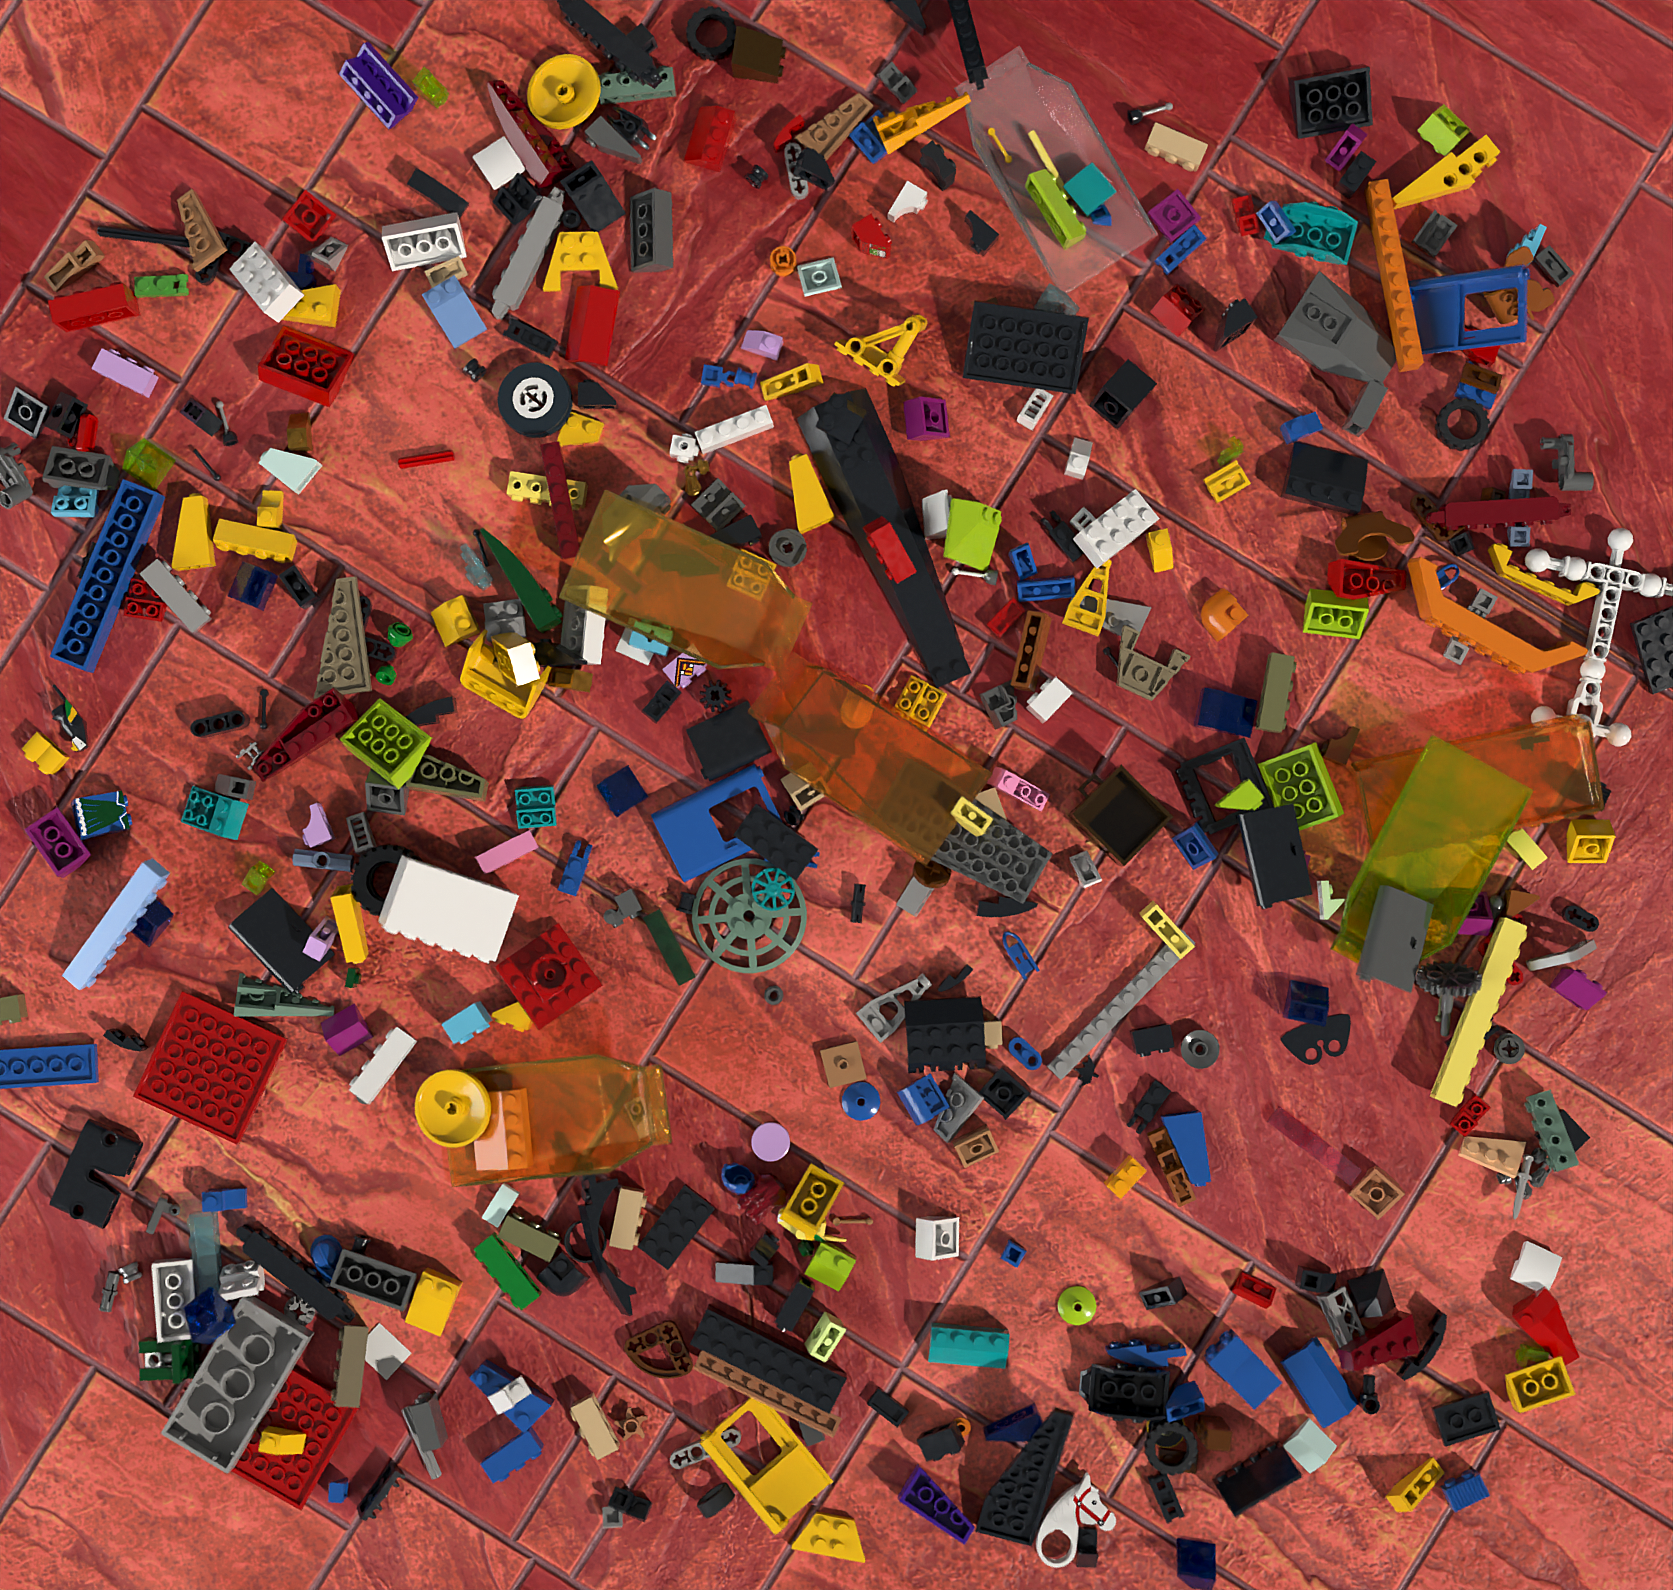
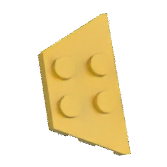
M816 1511L810 1522L803 1528L801 1534L793 1541L791 1549L865 1563V1555L862 1550L855 1519Z

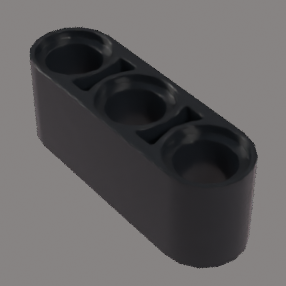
M231 711L195 720L191 724L190 730L194 736L208 738L244 729L249 725L250 717L245 712ZM238 715H241L242 722L237 725L235 719ZM222 719L224 725L221 729H218L217 722ZM201 724H204L205 731L200 734L198 728Z

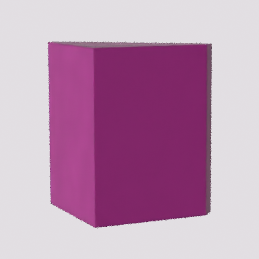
M355 1003L321 1022L325 1041L339 1056L374 1037Z

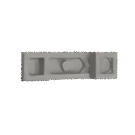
M1480 588L1467 607V610L1485 619L1498 597ZM1452 636L1443 657L1461 665L1470 648L1457 642L1458 638Z

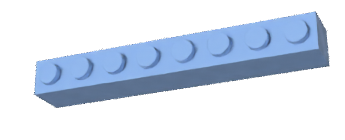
M153 858L143 862L62 976L78 990L91 987L97 980L95 978L97 974H100L107 965L105 963L107 960H110L117 951L115 949L117 946H120L127 937L125 935L137 925L135 921L145 914L148 903L150 904L155 900L158 889L160 890L166 885V878L170 872Z

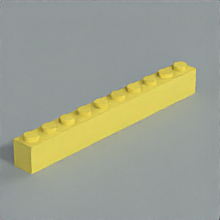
M1499 917L1478 971L1482 978L1481 989L1477 990V993H1472V996H1469L1430 1097L1455 1107L1461 1103L1464 1096L1462 1093L1463 1089L1470 1082L1471 1075L1469 1074L1471 1069L1476 1066L1478 1057H1476L1478 1051L1484 1046L1485 1039L1483 1038L1485 1033L1491 1028L1492 1021L1490 1020L1492 1015L1498 1010L1499 1003L1497 1002L1499 997L1505 992L1506 979L1511 976L1513 971L1512 964L1520 954L1519 946L1527 936L1526 925L1506 917Z

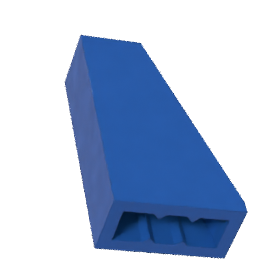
M1195 1110L1160 1115L1189 1182L1194 1184L1195 1187L1205 1186L1206 1182H1211L1202 1112Z

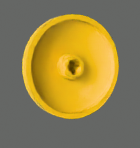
M573 54L555 56L544 62L532 76L527 91L529 108L536 119L549 128L568 129L583 122L595 109L600 97V79L596 70L586 59Z
M447 1069L433 1074L421 1085L415 1100V1115L421 1130L430 1140L445 1147H462L475 1141L485 1131L491 1116V1103L487 1090L475 1076L463 1070Z

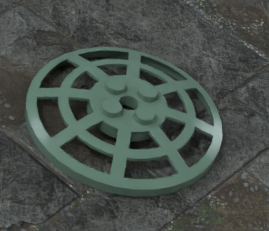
M744 858L734 860L714 870L699 887L696 894L697 898L694 899L692 908L694 933L704 952L720 966L740 973L764 972L786 961L799 946L807 923L805 899L793 878L800 908L789 909L786 906L781 910L769 911L760 907L755 902L751 893L750 881H753L756 876H750L749 864L778 868L771 862L760 859ZM741 865V877L728 881L722 887L713 880L724 870ZM779 873L777 882H782L786 877ZM762 877L758 878V880L766 884L768 883L766 879ZM742 882L743 894L733 898L726 892L731 886ZM709 886L716 892L710 904L709 915L698 916L701 896L706 887ZM763 893L761 896L756 895L757 899L762 902L766 897V893ZM721 897L729 905L726 914L715 915L716 905ZM766 901L764 905L770 907L769 903ZM747 910L754 912L755 918L753 921L748 922L744 919V913ZM801 915L799 932L794 943L790 946L782 939L788 929L789 916ZM784 917L782 928L777 935L769 928L772 918ZM727 922L731 932L725 939L719 934L715 923ZM710 923L712 933L720 943L714 952L704 942L698 924ZM765 934L772 940L767 946L756 950L755 938ZM738 936L747 939L748 950L737 949L730 944ZM776 945L786 952L774 962L757 967L756 956L770 951ZM726 949L737 955L749 956L750 968L731 965L719 957Z

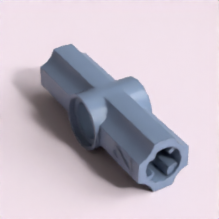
M295 849L292 861L294 866L352 872L354 855ZM323 855L327 858V863L324 866L320 864V857Z

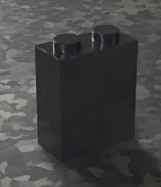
M798 1274L775 1314L774 1323L777 1324L776 1327L784 1332L787 1330L792 1332L815 1292V1283Z

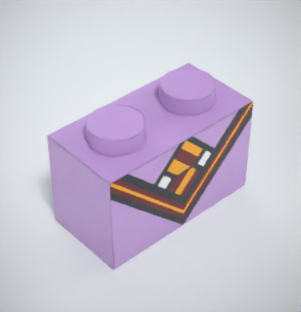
M691 646L662 670L679 689L680 687L685 688L692 682L690 679L693 676L703 674L707 670L705 667L708 664L696 649Z

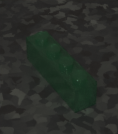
M662 908L643 917L678 986L697 977Z

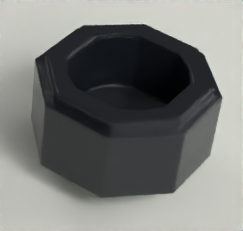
M572 209L564 212L562 216L564 226L570 230L578 228L581 223L579 213Z

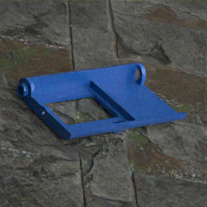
M753 764L651 814L684 883L753 850L736 837L727 842L722 839L709 813V809L712 806L747 789L757 787L769 813L782 822L762 781L764 774L760 766L756 767Z

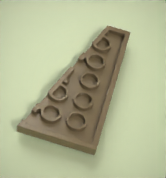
M356 576L336 579L332 598L333 604L331 614H329V625L325 635L314 699H317L331 688H335L342 695L372 691Z

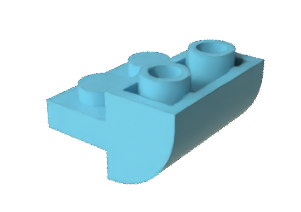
M66 485L58 488L57 496L53 497L52 515L54 517H96L99 512L97 505L99 490Z

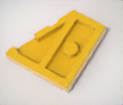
M571 412L568 420L561 428L557 441L561 443V447L573 444L598 443L605 424Z

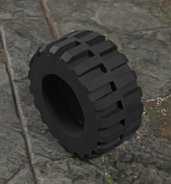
M379 845L376 848L367 850L365 855L362 854L358 858L360 861L354 865L353 869L355 872L351 874L350 880H353L351 890L356 894L354 896L356 902H360V907L363 910L369 911V914L380 916L386 899L380 897L375 891L373 878L376 870L386 863L398 865L402 855L419 861L423 860L416 856L415 852L400 845Z

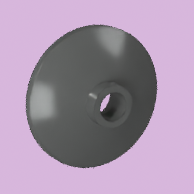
M1192 1031L1182 1041L1181 1055L1184 1061L1191 1067L1197 1069L1210 1067L1219 1056V1043L1215 1036L1207 1031ZM1198 1045L1202 1046L1201 1052L1196 1051Z

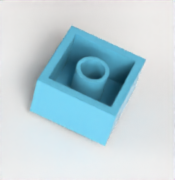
M479 1001L441 1025L453 1044L457 1042L463 1044L474 1037L472 1033L475 1031L478 1034L489 1028V1022L493 1021L482 1002Z

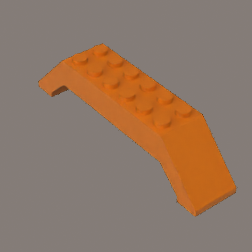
M1422 557L1409 559L1407 563L1420 618L1425 620V624L1432 628H1440L1442 634L1458 638L1457 642L1467 647L1469 645L1474 647V651L1480 655L1485 656L1486 654L1492 657L1490 660L1499 665L1503 663L1508 666L1507 670L1512 673H1533L1586 655L1589 651L1573 641H1558L1556 646L1539 650L1444 597L1436 573L1437 565Z

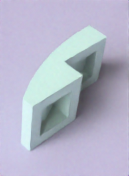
M503 1183L482 1218L498 1228L520 1192Z

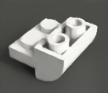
M249 1260L241 1264H229L222 1268L219 1277L221 1282L218 1292L219 1301L257 1295L260 1290H264V1269L255 1261Z

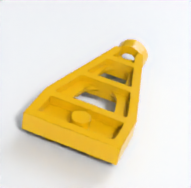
M1111 560L1106 561L1099 568L1094 566L1068 605L1062 624L1099 636L1106 616ZM1092 579L1102 581L1100 593L1088 589ZM1085 596L1096 598V612L1093 613L1080 608V603Z

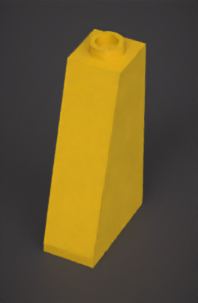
M800 453L791 458L792 460L789 461L798 532L803 534L835 520V516L807 454L802 455Z
M200 493L190 494L189 497L183 498L172 560V569L177 571L216 566L208 499Z
M353 884L337 886L330 898L346 963L353 962V964L363 962L369 954L360 902H356L354 898L356 894L351 890Z

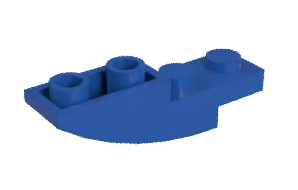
M1131 1339L1129 1343L1121 1344L1120 1341H1115L1105 1346L1106 1352L1116 1359L1148 1367L1168 1366L1167 1358L1187 1356L1186 1348L1180 1342H1170L1168 1346L1153 1344L1146 1348L1144 1341Z

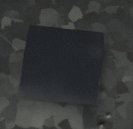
M517 172L508 188L502 186L492 202L513 225H516L532 212L543 196L523 174Z

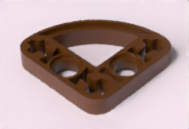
M666 1320L631 1336L625 1342L624 1349L632 1363L651 1376L665 1379L678 1378L689 1374L693 1369L692 1357L676 1323L672 1320ZM665 1325L673 1327L671 1334L673 1337L677 1335L678 1338H673L668 1342L667 1340L670 1339V1335L668 1332H664ZM646 1334H655L656 1341L654 1343L647 1342ZM639 1337H642V1343L645 1345V1347H643L642 1344H639L636 1347L635 1351L633 1348L629 1349V1346L631 1344L630 1342L636 1344L640 1342ZM664 1342L675 1368L656 1367L646 1362L639 1354ZM678 1342L681 1344L682 1350L676 1353L672 1351L671 1345ZM683 1353L686 1354L683 1355L684 1362H689L688 1369L686 1370L684 1367L680 1368L682 1361L679 1356Z

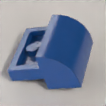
M931 1073L897 1091L899 1098L916 1126L929 1121L950 1107Z

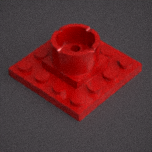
M559 923L494 967L538 1031L603 986ZM551 972L553 977L548 978L546 973Z

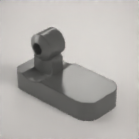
M160 1194L147 1225V1233L154 1234L162 1212L170 1213L172 1216H177L180 1213V1206L168 1202V1195Z

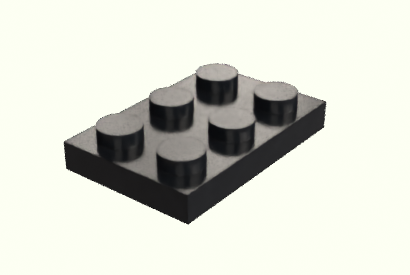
M1487 1390L1431 1407L1442 1443L1445 1447L1501 1430L1490 1394Z

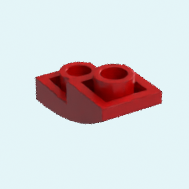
M1475 1093L1455 1115L1450 1125L1466 1137L1478 1125L1477 1121L1491 1107Z

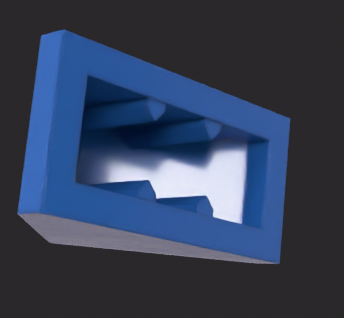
M1028 542L1009 551L1008 555L1020 581L1038 573Z

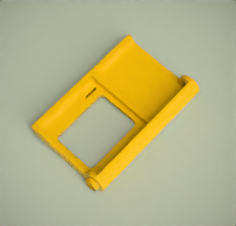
M751 1397L711 1432L707 1430L700 1436L702 1439L700 1445L774 1535L787 1526L792 1516L826 1486L834 1482L775 1409ZM746 1411H751L782 1449V1452L756 1475H752L721 1437V1433Z

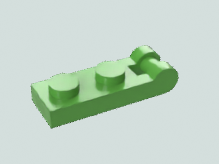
M186 274L134 277L135 296L137 298L189 295V288H187L188 275ZM175 283H179L178 288H175Z

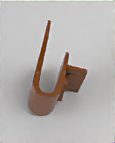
M1522 246L1508 255L1503 267L1523 264L1526 266L1533 261L1534 256L1529 247ZM1529 279L1527 280V313L1534 320L1535 318L1531 311L1539 312L1553 304L1555 298L1549 288L1542 289L1539 282ZM1518 288L1483 292L1500 324H1507L1518 319Z
M1375 511L1343 517L1341 520L1342 533L1335 540V547L1340 555H1348V560L1373 561L1387 554L1389 544L1386 537L1391 538L1397 545L1411 544L1415 541V537L1409 527L1386 519L1382 511Z

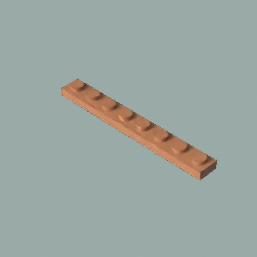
M703 1350L700 1352L694 1365V1370L832 1438L835 1436L842 1418L832 1413L829 1414Z

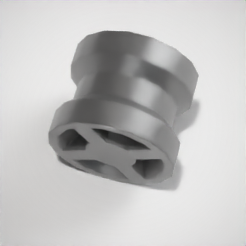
M137 1262L118 1269L119 1273L124 1277V1284L143 1276L138 1271Z

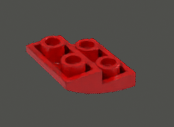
M131 578L129 597H126L123 616L162 622L167 604L145 580Z

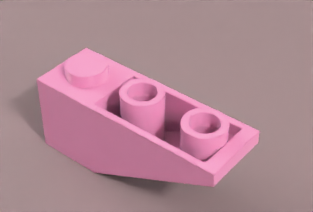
M996 766L987 782L992 787L1039 811H1042L1050 796L1047 792L1013 773Z

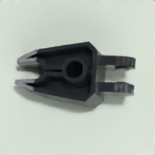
M613 107L620 115V119L615 120L607 115L612 126L631 146H638L639 144L648 150V144L642 141L644 136L647 135L651 140L657 138L649 131L648 124L642 118L623 108Z

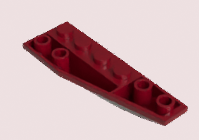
M503 80L488 81L487 87L504 132L538 188L552 186L574 172L576 168L561 147V144L536 119L529 108Z
M331 688L301 709L253 764V768L261 781L264 782L352 727L361 717L347 698L335 688Z

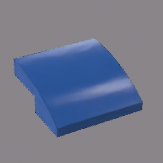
M877 110L865 123L862 122L849 134L872 164H875L888 154L872 118L874 116L879 118L885 117L880 110Z

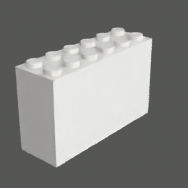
M402 855L378 922L383 925L382 928L387 932L397 934V931H399L406 938L415 940L418 937L425 944L434 946L437 943V945L447 951L452 952L453 949H456L455 951L460 952L459 954L471 957L472 954L478 960L489 963V960L496 961L519 895L511 890Z

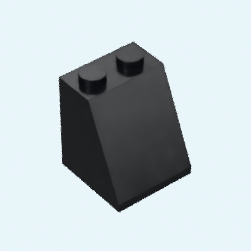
M1128 359L1105 383L1089 406L1118 430L1150 394L1157 383Z

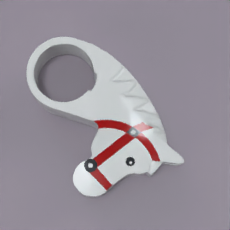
M1088 1472L1084 1474L1080 1483L1071 1486L1051 1503L1040 1520L1036 1532L1035 1545L1041 1560L1051 1567H1063L1074 1558L1080 1523L1089 1525L1096 1523L1105 1531L1112 1530L1116 1524V1518L1111 1509L1100 1501L1098 1488L1090 1483ZM1059 1529L1070 1538V1548L1063 1557L1051 1559L1042 1553L1041 1543L1048 1533Z

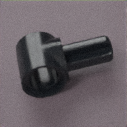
M1364 1374L1363 1392H1360L1358 1404L1370 1415L1376 1414L1379 1411L1380 1403L1378 1401V1394L1375 1393V1376ZM1372 1399V1405L1365 1407L1366 1401Z

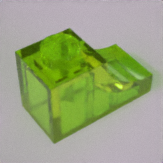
M423 67L412 82L419 95L438 109L440 105L446 103L449 93L446 87L427 68Z

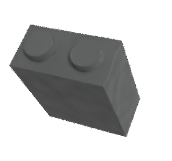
M1370 380L1361 389L1341 429L1359 437L1369 428L1388 390L1384 383L1378 380Z
M429 1391L419 1394L418 1398L410 1406L422 1453L441 1448L448 1438L437 1394H430Z

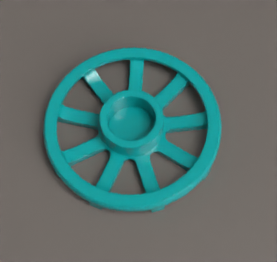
M779 868L764 869L753 880V898L760 907L766 910H781L788 906L794 897L795 887L792 878ZM768 872H776L774 881H771ZM779 873L786 877L780 883L777 882ZM765 874L768 883L766 884L758 880V878ZM789 881L791 889L781 888L783 884ZM758 883L764 886L765 889L755 892V884ZM781 892L791 893L788 901L781 895ZM766 893V897L760 902L756 895ZM769 897L772 898L773 908L764 905ZM776 897H779L784 902L782 906L776 907Z

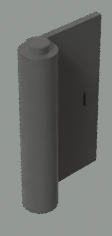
M1380 885L1356 972L1359 979L1365 982L1379 980L1411 993L1434 905L1396 888Z

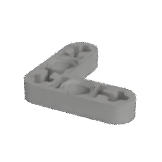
M1588 939L1575 944L1565 951L1527 960L1526 964L1529 971L1570 963L1597 949L1594 939Z

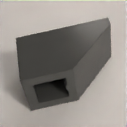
M218 774L214 792L252 800L256 781Z

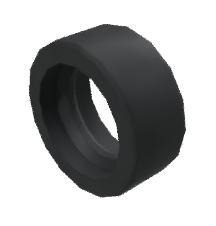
M723 1482L707 1492L698 1501L697 1507L705 1518H710L724 1509L733 1500L735 1494L729 1485Z

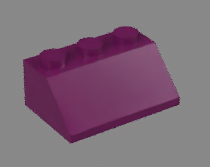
M58 807L24 829L57 877H66L78 869L91 855Z

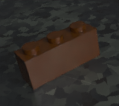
M1198 1414V1420H1195L1194 1432H1197L1196 1434L1205 1448L1230 1452L1232 1431L1223 1418Z

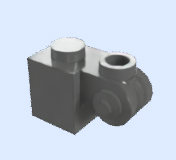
M633 888L614 897L619 909L618 911L614 909L607 910L604 913V920L611 924L613 928L624 924L623 919L627 917L633 919L641 915L640 910L644 908Z

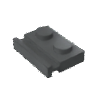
M1434 210L1411 243H1415L1421 250L1434 258L1457 225L1444 215L1437 213V210Z

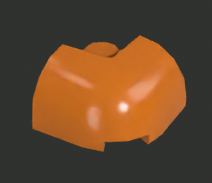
M1221 588L1202 606L1201 622L1213 638L1219 642L1249 615L1228 590Z

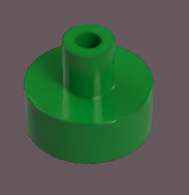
M391 665L380 667L376 673V679L384 685H392L397 677Z

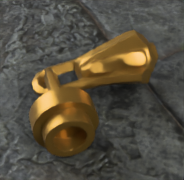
M700 459L698 460V465H687L685 467V492L688 495L696 496L700 492L702 487L697 480L695 471H700L701 475L710 471L707 460ZM688 471L692 472V476L688 475Z

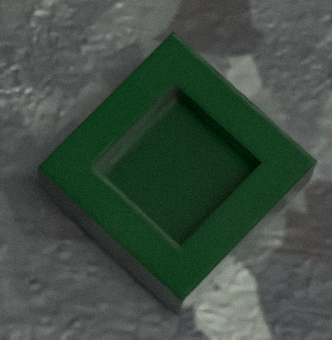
M348 968L345 987L355 988L357 984H360L362 974L359 973L360 968Z

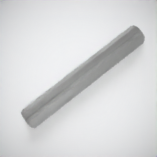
M411 1405L404 1407L402 1414L431 1479H436L441 1476L442 1472L432 1450L422 1453L410 1410Z

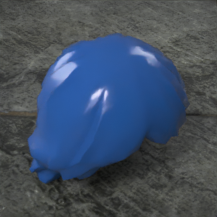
M735 1162L729 1165L727 1163L724 1164L721 1174L722 1181L730 1192L743 1195L752 1190L755 1178L747 1167Z

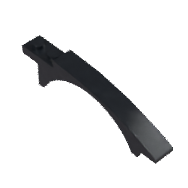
M581 1164L579 1165L578 1178L582 1184L581 1196L585 1204L578 1205L585 1239L597 1272L612 1301L621 1314L631 1316L633 1312L630 1295L637 1294L636 1288L621 1281L609 1269L602 1256L598 1238L601 1211L608 1196L618 1185V1178H606L596 1181L594 1165Z

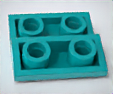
M1093 162L1063 185V188L1086 216L1090 215L1117 192Z
M554 785L515 788L518 829L557 826Z

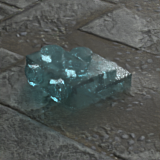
M465 543L460 547L463 552L460 555L468 563L464 567L467 571L465 576L471 584L477 585L483 591L492 585L491 582L494 579L474 550Z

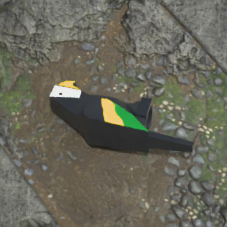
M54 684L53 688L65 704L59 705L52 710V719L60 721L65 733L72 737L73 747L70 748L74 752H82L89 747L87 722Z

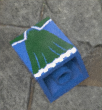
M122 791L76 798L71 803L77 835L81 840L127 831L130 828L129 825H132L131 815L126 812L128 799L126 795H123Z

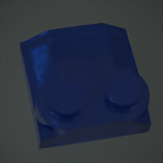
M629 765L596 785L616 818L649 798Z

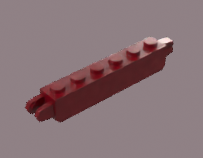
M1555 496L1455 502L1442 504L1439 511L1428 513L1425 519L1426 523L1440 524V528L1446 527L1447 531L1458 530V526H1465V530L1477 529V525H1484V528H1496V524H1503V527H1514L1515 523H1522V526H1532L1534 522H1540V525L1552 524L1553 520H1559L1560 517L1571 515V504L1559 503Z

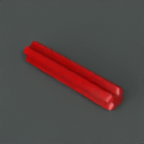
M453 450L402 457L398 459L399 468L404 469L455 460Z

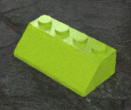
M1047 169L1033 172L1028 175L1025 188L1065 251L1084 239L1086 227L1082 221L1079 222L1076 218V211L1073 206L1068 205L1066 202V195L1062 189H1058L1055 184L1056 179L1051 172L1048 173Z

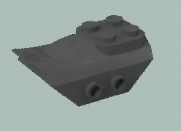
M656 484L627 486L602 514L604 543L609 548V561L613 565L627 544L636 539L645 529H653L659 521L658 518L670 510V498Z

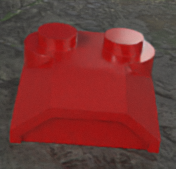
M305 189L282 220L314 245L337 215Z

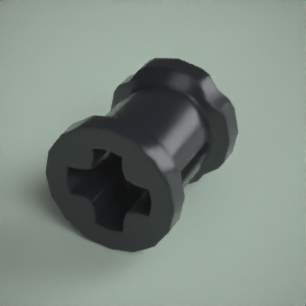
M681 891V899L675 910L692 914V905L697 896Z
M355 1234V1241L350 1251L366 1256L365 1250L367 1244L371 1242V1238Z

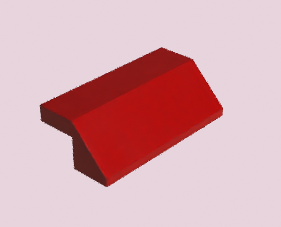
M593 285L577 286L565 361L584 362L592 366H607L620 291Z

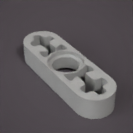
M789 143L785 147L784 153L791 193L796 199H804L808 195V183L806 180H801L802 178L791 173V169L795 167L796 161L793 162L792 155L788 154L791 151L790 149H794L797 152L795 154L797 161L798 154L802 152L801 147L796 143ZM797 181H800L801 188H803L801 194L795 191L797 190Z

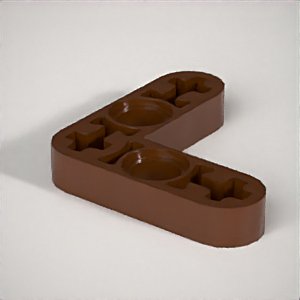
M1417 494L1410 500L1411 509L1438 542L1449 540L1465 528V526H1460L1458 530L1447 531L1445 536L1441 537L1439 535L1440 529L1438 527L1433 528L1437 524L1426 523V515L1438 511L1425 494ZM1422 499V506H1416L1417 500ZM1427 507L1430 508L1429 510L1425 511L1423 514L1421 513V511H1423V510L1426 509Z

